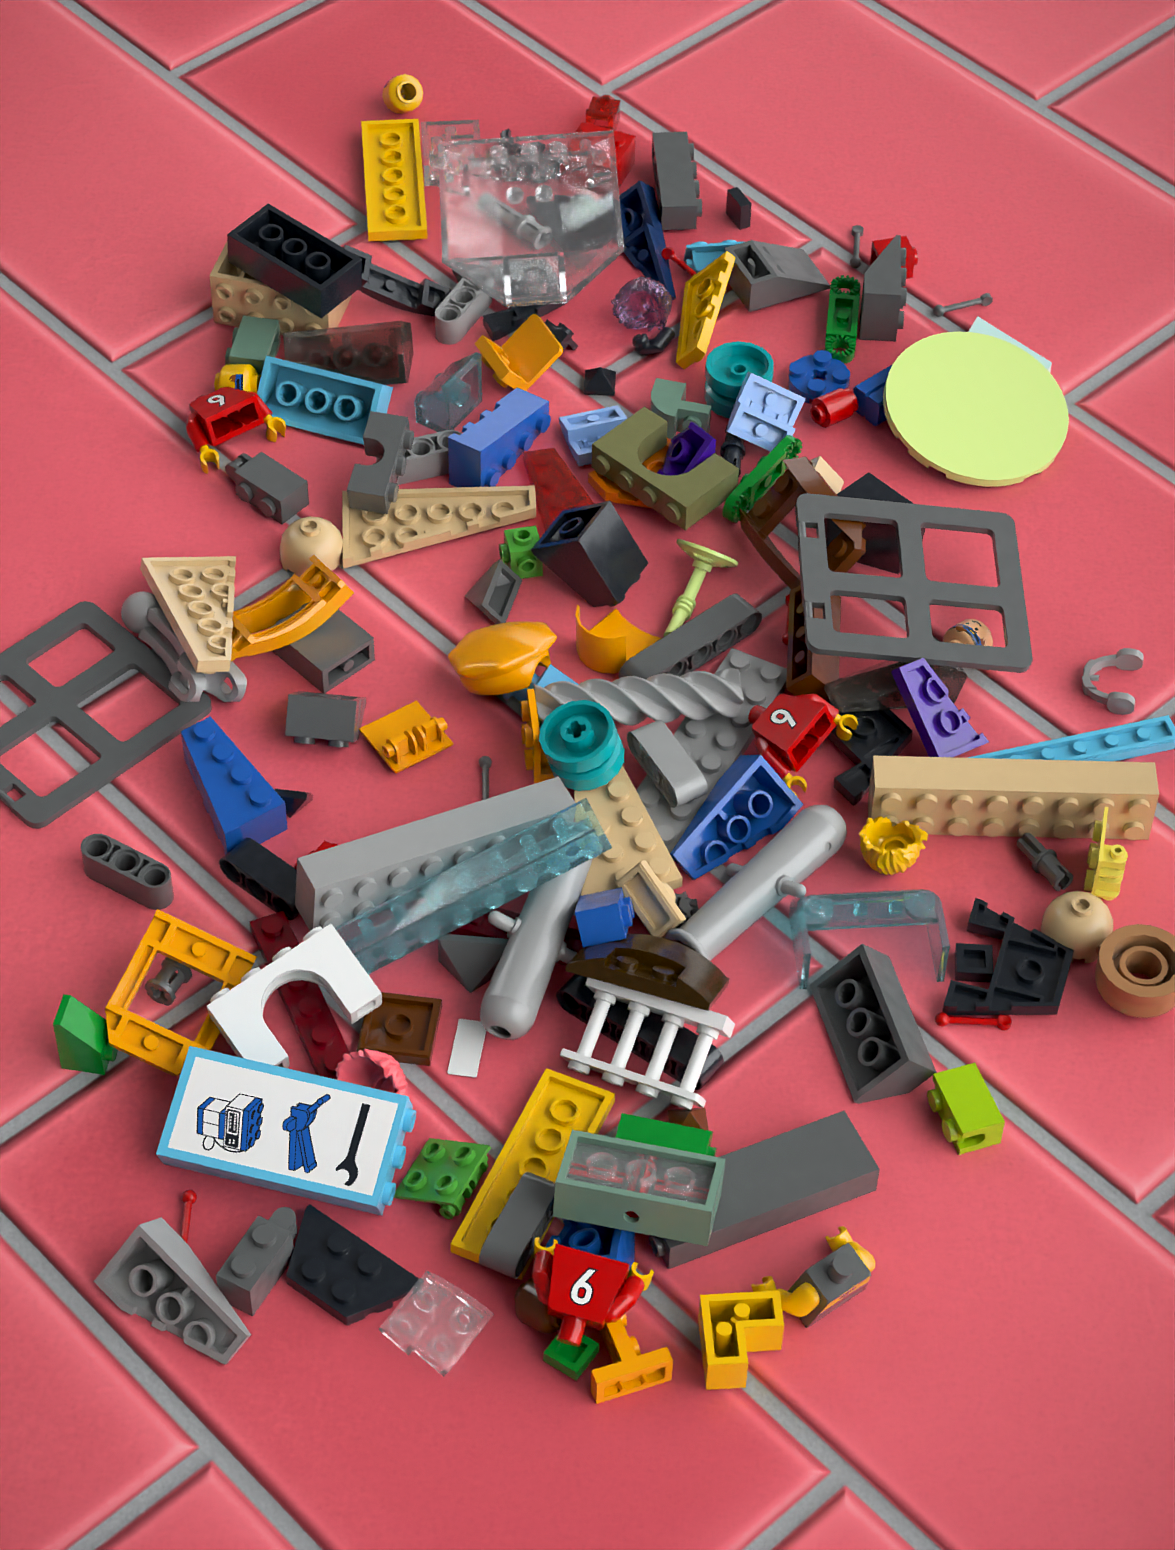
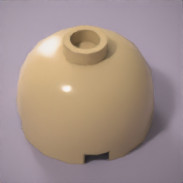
M321 517L300 518L292 522L282 534L279 552L281 564L286 572L288 568L300 577L313 564L309 560L313 554L331 571L338 566L340 568L343 566V539L340 531L330 521Z
M1082 891L1066 892L1055 898L1046 908L1042 919L1041 932L1053 938L1056 942L1074 950L1071 963H1073L1074 959H1085V963H1089L1098 959L1096 948L1113 932V918L1109 908L1099 897Z

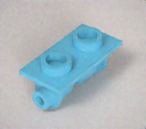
M725 240L721 243L711 244L703 241L695 242L691 245H686L684 261L698 273L725 252L726 247L743 242L735 240Z

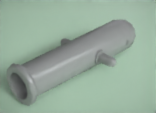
M812 805L803 809L747 864L743 866L734 863L727 865L726 873L732 878L679 929H670L664 938L685 945L711 961L784 897L788 895L798 898L805 896L806 887L801 883L836 854L846 839V823L842 816L828 805Z
M561 823L552 827L550 833L552 843L519 918L512 919L498 911H492L488 915L489 923L507 932V937L509 938L484 994L480 1008L481 1023L485 1030L493 1036L504 1040H515L524 1036L535 1022L555 963L560 960L567 964L577 954V952L566 947L567 943L564 942V938L592 860L600 856L603 848L598 836L585 827L569 823Z

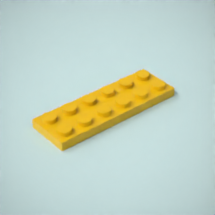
M419 119L361 121L368 241L428 239Z
M546 1068L450 1244L451 1253L479 1263L482 1246L523 1174L528 1171L555 1182L572 1130L598 1134L615 1102V1093ZM553 1217L552 1220L550 1221V1223H549L547 1229L545 1230L543 1236L541 1237L539 1244H541L543 1238L545 1237V1235H546V1233H547V1231H548V1229H549V1227H550V1225H551V1223H552L554 1217ZM533 1253L518 1279H523L534 1258Z

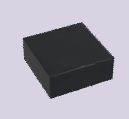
M738 187L727 190L726 214L739 230L750 227L752 203Z
M956 943L955 981L991 983L993 976L992 945Z

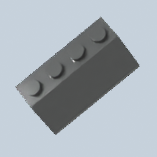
M861 944L809 985L854 1102L860 1104L910 1093L936 1073L889 956Z

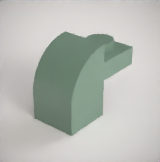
M656 378L651 391L650 410L668 422L667 438L672 439L677 431L682 432L688 428L691 421L709 433L711 405L686 401V383Z

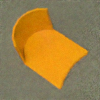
M577 605L575 614L577 652L580 660L588 668L600 673H618L627 660L662 639L638 629L629 623L617 609L613 610L588 631L580 622V606Z

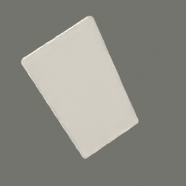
M459 1019L447 1071L448 1074L477 1077L486 1030L481 1021Z

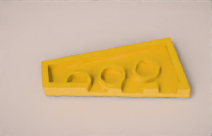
M728 251L685 282L676 363L684 370L694 362L701 361L706 355L735 261V257Z

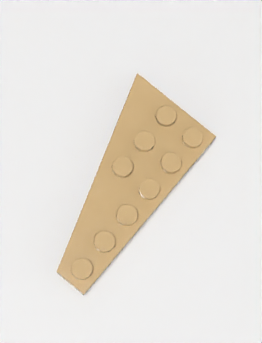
M236 556L142 558L140 570L196 673L214 674L216 672H229L232 654Z

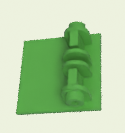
M429 1138L395 1191L394 1198L437 1203L441 1207L439 1212L443 1217L452 1219L454 1216H458L466 1202L464 1198L471 1197L472 1190L477 1187L480 1177L488 1169L487 1162L489 1158L487 1153L491 1148L490 1145Z

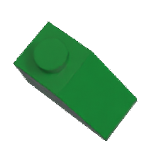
M64 994L53 1022L61 1068L105 1075L109 1061L114 1062L118 1052L117 1049L109 1045L106 1019L73 996Z

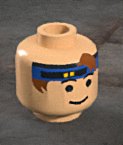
M966 619L948 629L943 637V642L993 646V639L989 628L976 619Z

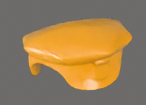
M516 621L495 624L467 633L448 654V659L459 675L461 683L468 691L479 695L506 694L528 688L537 665L547 669L551 664L549 648L556 641L557 636L544 622Z

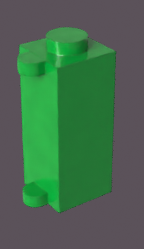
M625 1113L621 1115L615 1137L715 1157L717 1151L716 1147H711L713 1131Z

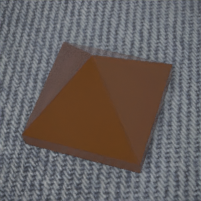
M705 1107L692 1108L691 1110H668L669 1123L709 1130Z

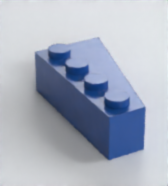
M516 388L496 402L494 411L491 412L486 409L482 412L479 422L476 424L469 422L464 425L461 435L453 433L449 436V484L457 488L495 487L499 478L507 469L513 468L517 458L524 451H528L531 448L533 441L541 432L544 433L548 429L551 422L549 401Z
M211 716L181 731L185 762L197 790L200 791L205 809L209 813L218 839L221 840L224 847L225 855L246 837L261 844L288 829L284 800Z

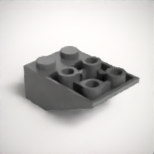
M896 235L864 273L859 340L896 341L897 329H903L904 311H900V309L906 306L907 288H903V286L906 285L907 268L901 267L906 264V248H901V235Z
M754 240L725 248V252L728 251L735 257L728 283L749 312L830 289V284L804 249Z

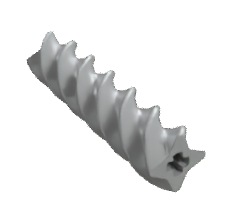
M737 668L723 669L714 674L706 671H692L680 677L666 673L656 674L647 679L637 676H625L613 682L595 678L581 682L578 685L571 682L558 681L546 685L544 688L534 684L539 728H541L545 718L557 707L570 701L578 700L600 703L609 710L613 720L630 726L641 723L647 717L654 721L662 720L664 723H668L678 718L681 714L693 720H703L711 716L715 711L723 716L735 718L740 716L741 704L744 703L740 672Z

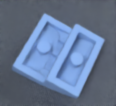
M747 372L735 401L726 431L771 452L787 435L793 436L796 430L793 425L806 398L751 372Z
M618 405L559 417V424L564 438L578 466L592 464V444L628 418Z

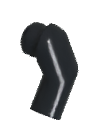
M664 327L655 338L649 340L646 334H637L632 339V344L635 346L634 351L640 355L662 353L675 338V332L669 327Z

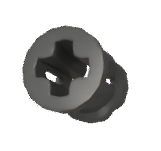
M166 957L161 964L162 969L154 979L148 980L145 989L154 1001L169 1006L176 999L175 993L182 983H187L191 979L192 972L189 967Z

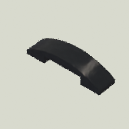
M348 245L343 246L344 249L362 259V287L358 290L382 303L417 314L435 316L436 308L452 290L426 278L420 284L372 264L371 255Z

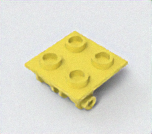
M1105 807L1102 821L1095 820L1092 841L1097 843L1090 842L1087 859L1089 868L1093 870L1087 869L1084 890L1090 891L1091 894L1105 900H1113L1120 893L1128 854L1121 845L1112 846L1104 844L1108 807Z

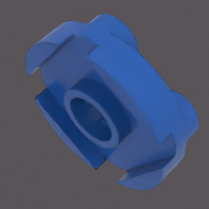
M825 350L816 351L814 355L801 357L789 366V390L806 398L804 401L806 403H809L810 399L813 400L838 388L846 389L850 383V371L846 365L840 360L833 359L832 354Z

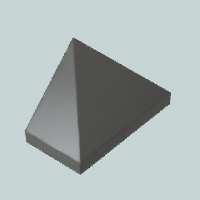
M498 560L468 591L465 597L495 624L506 623L522 579L502 560Z
M438 934V961L472 993L492 979L509 939Z

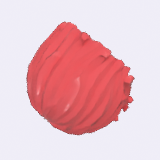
M368 1049L351 1052L350 1054L345 1053L343 1061L339 1062L335 1069L337 1072L336 1076L338 1077L336 1080L406 1096V1087L408 1085L405 1079L406 1075L398 1061L386 1053Z

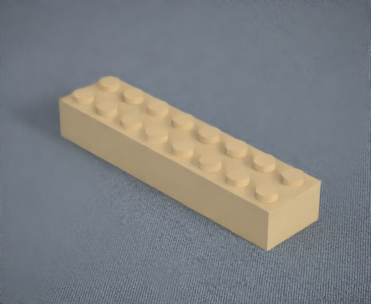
M873 756L868 794V818L874 820L879 816L887 817L890 819L892 827L903 820L909 821V824L918 825L927 834L1022 837L1024 833H1031L1034 837H1055L1061 839L1092 838L1095 820L1102 821L1104 809L1108 807L1105 839L1149 840L1159 798L1155 762Z

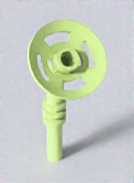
M677 539V545L694 559L692 566L695 568L684 593L676 600L672 609L673 616L666 628L664 637L681 627L691 617L696 606L695 598L706 573H710L712 567L738 566V561L701 545Z

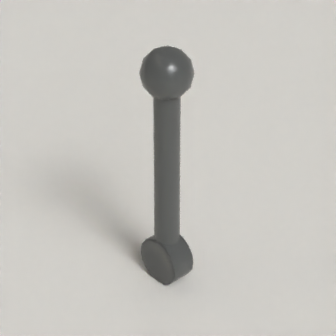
M860 225L852 227L854 250L850 265L853 268L860 267L862 263L859 258L860 237L863 235L864 228Z
M984 293L977 299L944 307L937 305L934 307L933 313L935 316L941 317L945 312L978 304L988 306L992 303L993 298L989 293Z
M482 756L479 759V766L482 768V800L489 798V768L492 765V760L489 756Z

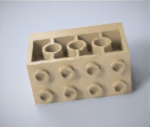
M227 242L209 275L214 323L239 327L243 316L279 320L280 335L330 344L351 299V296H349L321 319L228 262Z

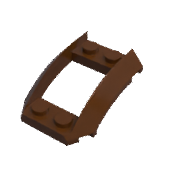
M807 457L782 460L788 467L784 474L776 480L775 484L755 503L748 513L739 508L742 530L765 562L791 590L801 585L800 574L780 553L768 535L795 507L797 498L800 495L810 493L837 496L821 474L813 468L812 462ZM831 519L842 532L826 548L828 568L834 572L847 573L866 552V540L862 538V530L866 527V524L860 521Z

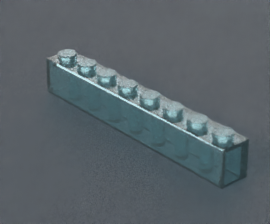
M584 798L341 924L335 929L369 975L606 852L612 846L587 798Z

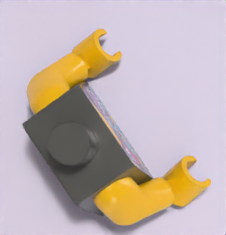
M845 1226L838 1227L840 1231L838 1235L834 1237L827 1235L825 1237L833 1252L804 1271L788 1291L781 1288L777 1289L772 1276L763 1277L762 1284H751L753 1292L780 1290L782 1311L799 1317L804 1326L808 1328L865 1290L872 1276L871 1272L875 1268V1260L870 1252L852 1240Z

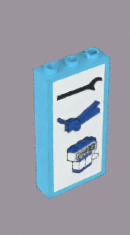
M189 1046L156 1155L166 1165L382 1216L385 1205L390 1206L394 1199L396 1184L392 1183L395 1169H401L403 1166L406 1147L402 1146L406 1132L411 1133L413 1130L416 1110H413L409 1097Z

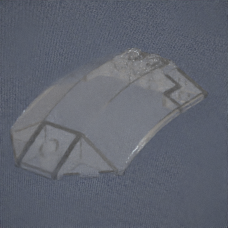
M614 130L437 142L442 263L505 307L568 303L625 251ZM528 215L531 217L521 225L518 223L519 218ZM534 226L540 228L547 226L550 228L538 237L534 235L537 232V228Z

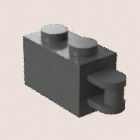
M260 452L253 458L242 453L225 466L227 475L235 481L236 495L242 501L248 502L261 510L265 516L272 517L281 524H284L309 505L307 480L263 452Z
M278 1208L269 1220L258 1216L216 1274L217 1286L230 1305L251 1316H254L290 1264L294 1250L293 1240L297 1235L296 1214L291 1208Z

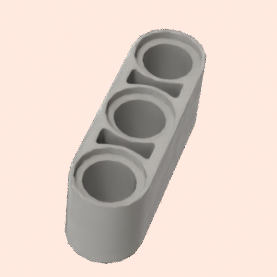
M473 269L467 272L436 308L435 333L436 339L440 343L447 345L458 343L492 303V275L489 271Z
M446 430L414 437L411 450L406 449L404 456L406 457L405 473L403 476L398 477L397 484L401 485L449 474L448 437L453 433L458 435L462 433L456 430ZM376 457V463H377V462H379V461L381 460V459L378 458V457Z
M657 720L627 733V742L631 753L672 807H678L707 794V783L701 770L662 720Z

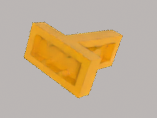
M625 1314L614 1323H605L603 1329L600 1330L613 1364L591 1370V1392L596 1404L672 1380L673 1359L668 1347L641 1355L635 1336L629 1337L625 1326H627Z

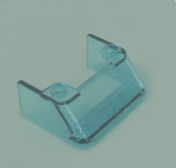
M908 888L805 894L801 898L795 897L791 901L789 921L800 989H807L811 959L808 931L910 925L927 926L937 982H944L950 944L942 902L934 892Z

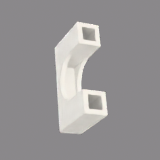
M332 924L323 929L321 926L312 929L304 936L302 943L293 949L291 947L282 949L272 958V963L263 969L256 967L242 977V983L231 990L224 988L210 999L211 1003L207 1005L209 1017L238 1057L284 1068L290 1066L289 1056L263 1019V1010L267 999L278 987L285 983L304 980L322 986L329 992L351 1024L382 1004L381 991Z

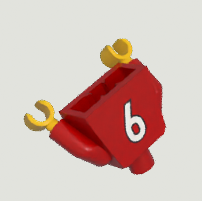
M227 386L207 395H201L189 404L191 414L187 418L186 431L196 452H201V469L206 474H208V462H214L217 468L220 469L218 452L214 449H209L210 446L215 447L264 422L267 425L266 438L269 441L276 442L277 432L285 437V421L279 417H272L273 412L255 392L243 391Z
M814 693L796 696L780 694L777 695L767 708L755 705L748 715V720L752 724V731L756 737L755 748L758 755H761L789 788L793 785H798L805 793L807 790L805 779L800 776H792L789 772L792 770L797 773L835 727L836 735L841 740H850L852 732L844 726H849L851 729L856 730L858 721L851 714L839 715L837 708Z
M536 1237L534 1240L532 1278L537 1296L541 1303L548 1306V1315L562 1319L557 1340L567 1345L580 1346L585 1326L602 1330L605 1323L618 1321L636 1304L641 1293L647 1290L654 1274L652 1269L648 1275L637 1273V1262H633L629 1270L630 1264L560 1245L557 1239H553L551 1247H542L539 1244L540 1237Z

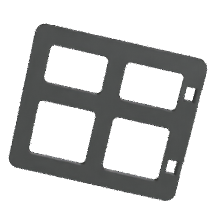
M810 493L802 494L797 498L795 515L796 527L798 528V553L802 605L805 618V643L811 652L820 655L907 663L924 658L929 665L1016 673L1026 672L1030 668L1033 658L1016 528L1012 517L1001 512ZM830 518L893 525L896 528L901 577L895 578L831 571L828 568L824 519ZM806 527L816 528L817 538L807 537ZM921 528L982 533L991 536L998 587L937 582L927 579ZM837 595L901 602L904 606L907 638L837 632L833 628L830 596ZM929 605L998 611L1002 616L1005 647L936 641L932 636ZM812 608H823V619L813 618Z
M87 601L80 602L0 653V682L9 681L35 703L0 727V756L49 723L57 722L100 759L44 797L36 795L0 764V800L27 826L35 829L43 828L181 734L182 730L206 717L212 710L211 699L202 692L199 702L181 701L168 687L172 675L160 656L97 605ZM81 629L89 630L114 651L61 687L53 686L28 665ZM135 669L176 701L179 706L129 740L121 742L77 705L125 672ZM15 789L23 797L14 801L7 793Z

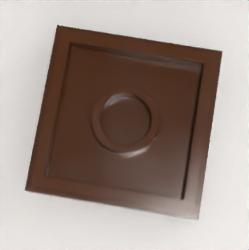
M381 992L382 1004L363 1018L356 1051L364 1049L375 1050L393 1056L399 1063L430 1066L442 1010V999Z

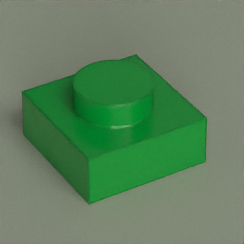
M583 1334L580 1346L576 1347L559 1342L556 1336L544 1351L543 1361L577 1381L599 1353V1343Z

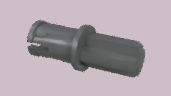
M1024 833L1017 840V847L1032 862L1034 872L1041 873L1056 891L1064 890L1072 883V873L1059 862L1054 850L1046 849L1031 833Z

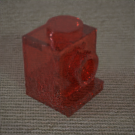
M610 95L593 96L590 106L586 110L585 123L595 124L596 120L608 121V127H600L616 131L620 120L621 100H615Z

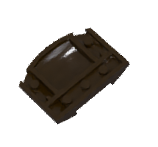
M627 933L626 939L583 947L566 966L567 972L706 1011L711 1009L724 992L730 979L710 960L695 950L666 938L646 934Z

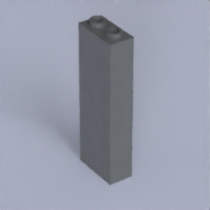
M844 1110L720 1156V1158H725L722 1193L708 1246L649 1235V1242L657 1258L662 1256L668 1269L876 1191L880 1169Z

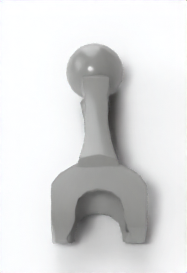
M141 591L133 593L126 598L121 608L123 623L129 630L138 633V638L149 644L162 658L172 675L168 687L181 701L199 702L203 691L215 695L223 702H240L246 691L247 679L236 664L231 662L229 672H216L214 674L196 673L154 594ZM226 677L231 680L232 689L224 682Z

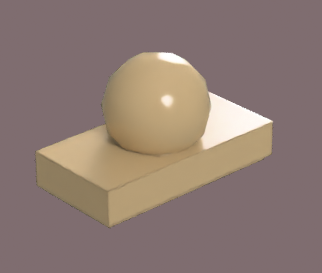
M646 860L639 862L615 882L618 888L622 887L624 897H631L635 913L651 935L664 938L670 929H675L686 920L675 903L676 895L673 888L658 879Z

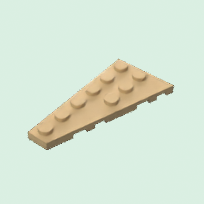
M535 485L399 489L397 500L395 503L391 502L388 514L352 509L349 506L347 491H342L343 569L535 518Z
M623 765L619 773L607 784L593 790H574V801L578 806L576 825L585 827L598 836L603 845L600 856L592 860L581 896L618 888L615 882L639 862L645 860L661 882L667 883L673 889L682 887V876Z

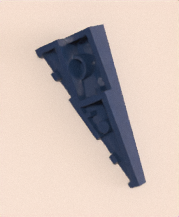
M638 181L619 196L610 192L598 201V204L619 227V237L615 242L633 265L643 273L648 284L655 288L661 300L672 301L676 299L669 259L667 260L662 257V250L666 248L655 188L642 181Z

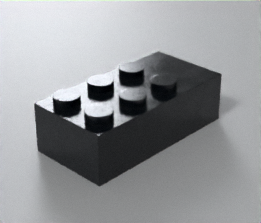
M269 203L227 234L228 262L321 319L362 287V259Z

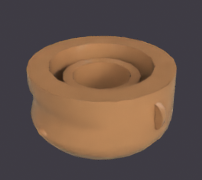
M1128 925L1113 931L1096 948V953L1098 954L1095 968L1096 985L1104 1001L1113 1009L1132 1017L1152 1018L1166 1014L1175 1008V936L1151 925ZM1130 973L1144 974L1150 977L1151 979L1144 980L1136 978Z

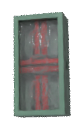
M572 1130L555 1181L553 1217L708 1246L722 1193L725 1158Z

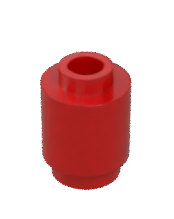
M838 388L813 399L810 414L816 424L827 428L851 417L858 409V401L852 390Z

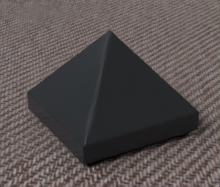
M601 367L585 370L584 394L615 396L616 371Z
M275 789L285 802L286 814L289 818L313 800V795L308 792Z

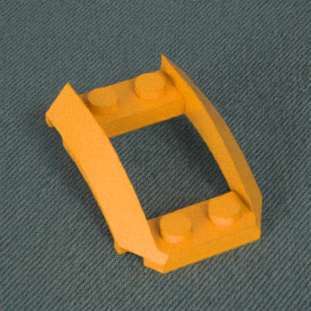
M313 554L309 558L313 564L300 577L294 574L280 588L266 598L251 606L233 611L231 662L236 658L273 651L304 638L325 623L354 592ZM305 603H308L303 609H301L299 612H297L294 616H292V617H290L289 619H287L286 621H284V622H282V623H280V624H278V625L272 627L277 621L286 618L287 616H289V615L292 614L293 612H295V611H297L298 609H300V607H301L302 605H304Z
M157 909L121 981L105 1007L108 1042L110 1046L172 1076H178L181 1074L189 1046L211 1051L220 1031L208 1014L195 1041H191L128 1011L157 953L222 983L223 985L220 990L224 988L231 990L242 983V977L251 970L257 956Z

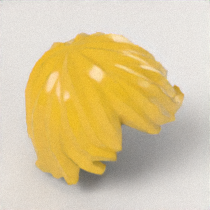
M882 816L874 820L867 818L866 825L859 832L860 847L864 860L873 870L878 871L880 874H889L891 876L899 872L904 873L907 868L916 863L920 850L926 848L922 841H927L928 839L926 831L919 828L918 825L909 824V821L903 820L892 827L890 819L887 817L883 818Z

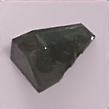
M393 321L283 333L285 360L383 385L408 383L414 354L411 323Z
M884 661L826 683L824 690L832 705L839 710V713L905 709L907 706L891 671L909 663ZM930 665L948 688V697L955 703L968 677L964 669L961 667Z

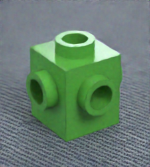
M536 525L504 530V544H499L500 559L521 579L543 576V563L531 551L540 539Z

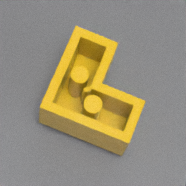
M780 1290L700 1295L698 1324L706 1390L746 1388L748 1371L747 1352L781 1350L784 1320Z

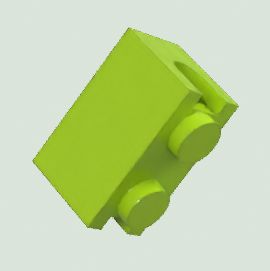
M975 1062L934 1073L932 1080L935 1084V1089L928 1090V1102L932 1111L938 1112L942 1120L944 1136L948 1142H953L958 1154L961 1155L1000 1144L1005 1121Z

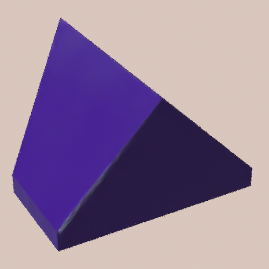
M691 421L688 428L671 439L662 468L658 470L657 474L672 476L691 471L715 453L716 439Z

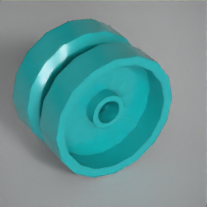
M737 341L722 344L714 348L707 356L704 398L706 404L711 405V410L715 414L730 419L747 372L772 382L774 362L771 355L764 348L752 343Z
M589 700L570 701L553 710L545 718L540 728L539 742L554 777L559 776L566 788L583 791L603 786L619 773L624 763L625 749L618 735L617 728L609 710L600 703Z

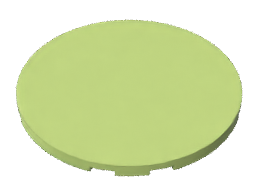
M947 332L921 339L909 346L898 356L889 371L884 386L883 406L886 419L894 436L900 438L909 449L908 453L925 467L929 468L931 466L947 474L946 478L961 483L998 487L1023 482L1025 478L1044 471L1054 461L1066 439L1069 424L1068 408L1057 381L1029 353L1014 344L993 336L973 332Z

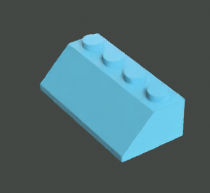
M266 356L257 395L273 412L272 417L282 418L287 426L364 445L363 434L370 411L387 414L393 387Z

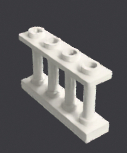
M587 978L585 985L595 993L593 998L596 999V1003L577 1053L564 1048L561 1050L560 1056L569 1062L568 1068L588 1075L590 1070L602 1073V1080L620 1087L623 1086L624 1081L637 1085L635 1091L652 1098H657L658 1093L672 1097L670 1103L687 1110H691L693 1105L704 1108L706 1100L699 1094L694 1093L713 1039L717 1040L718 1035L730 1038L735 1023L728 1016L711 1010L706 1011ZM617 1000L629 1004L627 1009L630 1010V1014L612 1062L609 1064L591 1058L610 1005H615ZM653 1012L662 1015V1021L665 1023L644 1076L626 1070L625 1067L644 1016L648 1017L649 1013ZM684 1023L697 1027L696 1032L699 1035L680 1087H676L659 1080L678 1028H683Z

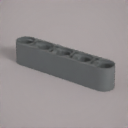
M732 594L631 657L621 667L618 676L619 678L637 676L647 679L662 673L680 677L688 672H692L751 635L759 627L762 621V614L740 595Z

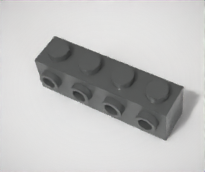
M687 132L652 133L651 156L662 229H696L697 217H702V199H696L699 198L700 187L699 180H694L697 179L696 162H691L694 161V144L688 143Z

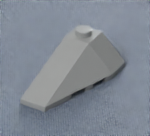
M162 1217L138 1225L94 1280L96 1285L121 1310L130 1315L137 1314L152 1322L151 1326L160 1331L167 1330L184 1339V1343L224 1365L229 1363L251 1336V1333L190 1246Z

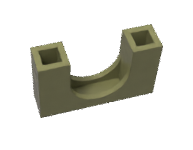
M643 407L592 444L591 467L600 475H604L616 483L622 490L629 492L641 500L643 504L663 515L668 521L675 523L686 531L727 500L730 493L738 486L739 468L714 453L694 469L684 474L670 476L648 470L642 463L667 445L668 422L648 408Z

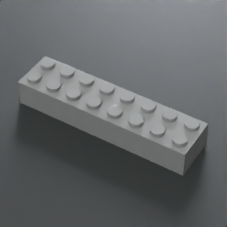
M558 776L297 858L295 906L309 931L319 926L323 929L329 924L338 929L357 921H366L373 916L391 910H400L407 905L422 900L433 899L438 895L456 889H464L487 879L498 878L502 874L521 868H529L536 863L544 861L552 843L550 840L552 827L561 823L575 824L578 806Z

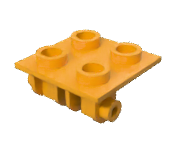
M417 700L359 728L361 734L395 774L454 745L444 732V730L448 729L445 719L443 717H431Z

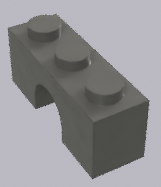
M370 411L363 434L365 454L378 457L381 460L373 465L354 464L347 487L350 508L388 514L391 502H396L399 490L397 480L399 476L404 475L406 469V457H404L406 449L411 450L414 441V431H411L409 428L408 417Z

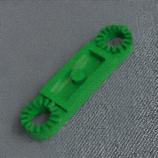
M841 275L840 278L837 276L831 282L825 351L830 352L833 359L840 360L844 364L851 362L855 357L861 288L860 282L858 283L857 279L854 280V277L849 278L848 275L846 277ZM841 288L850 289V292L847 291V293H845V291L843 290L842 293ZM842 348L845 349V353L844 351L836 353V350L833 351V349Z
M787 435L767 456L761 457L754 470L750 474H745L740 480L739 485L728 496L722 511L723 517L738 523L740 521L739 508L745 512L747 510L750 511L755 503L775 484L776 480L784 474L785 469L788 467L782 460L799 457L797 454L801 453V440Z

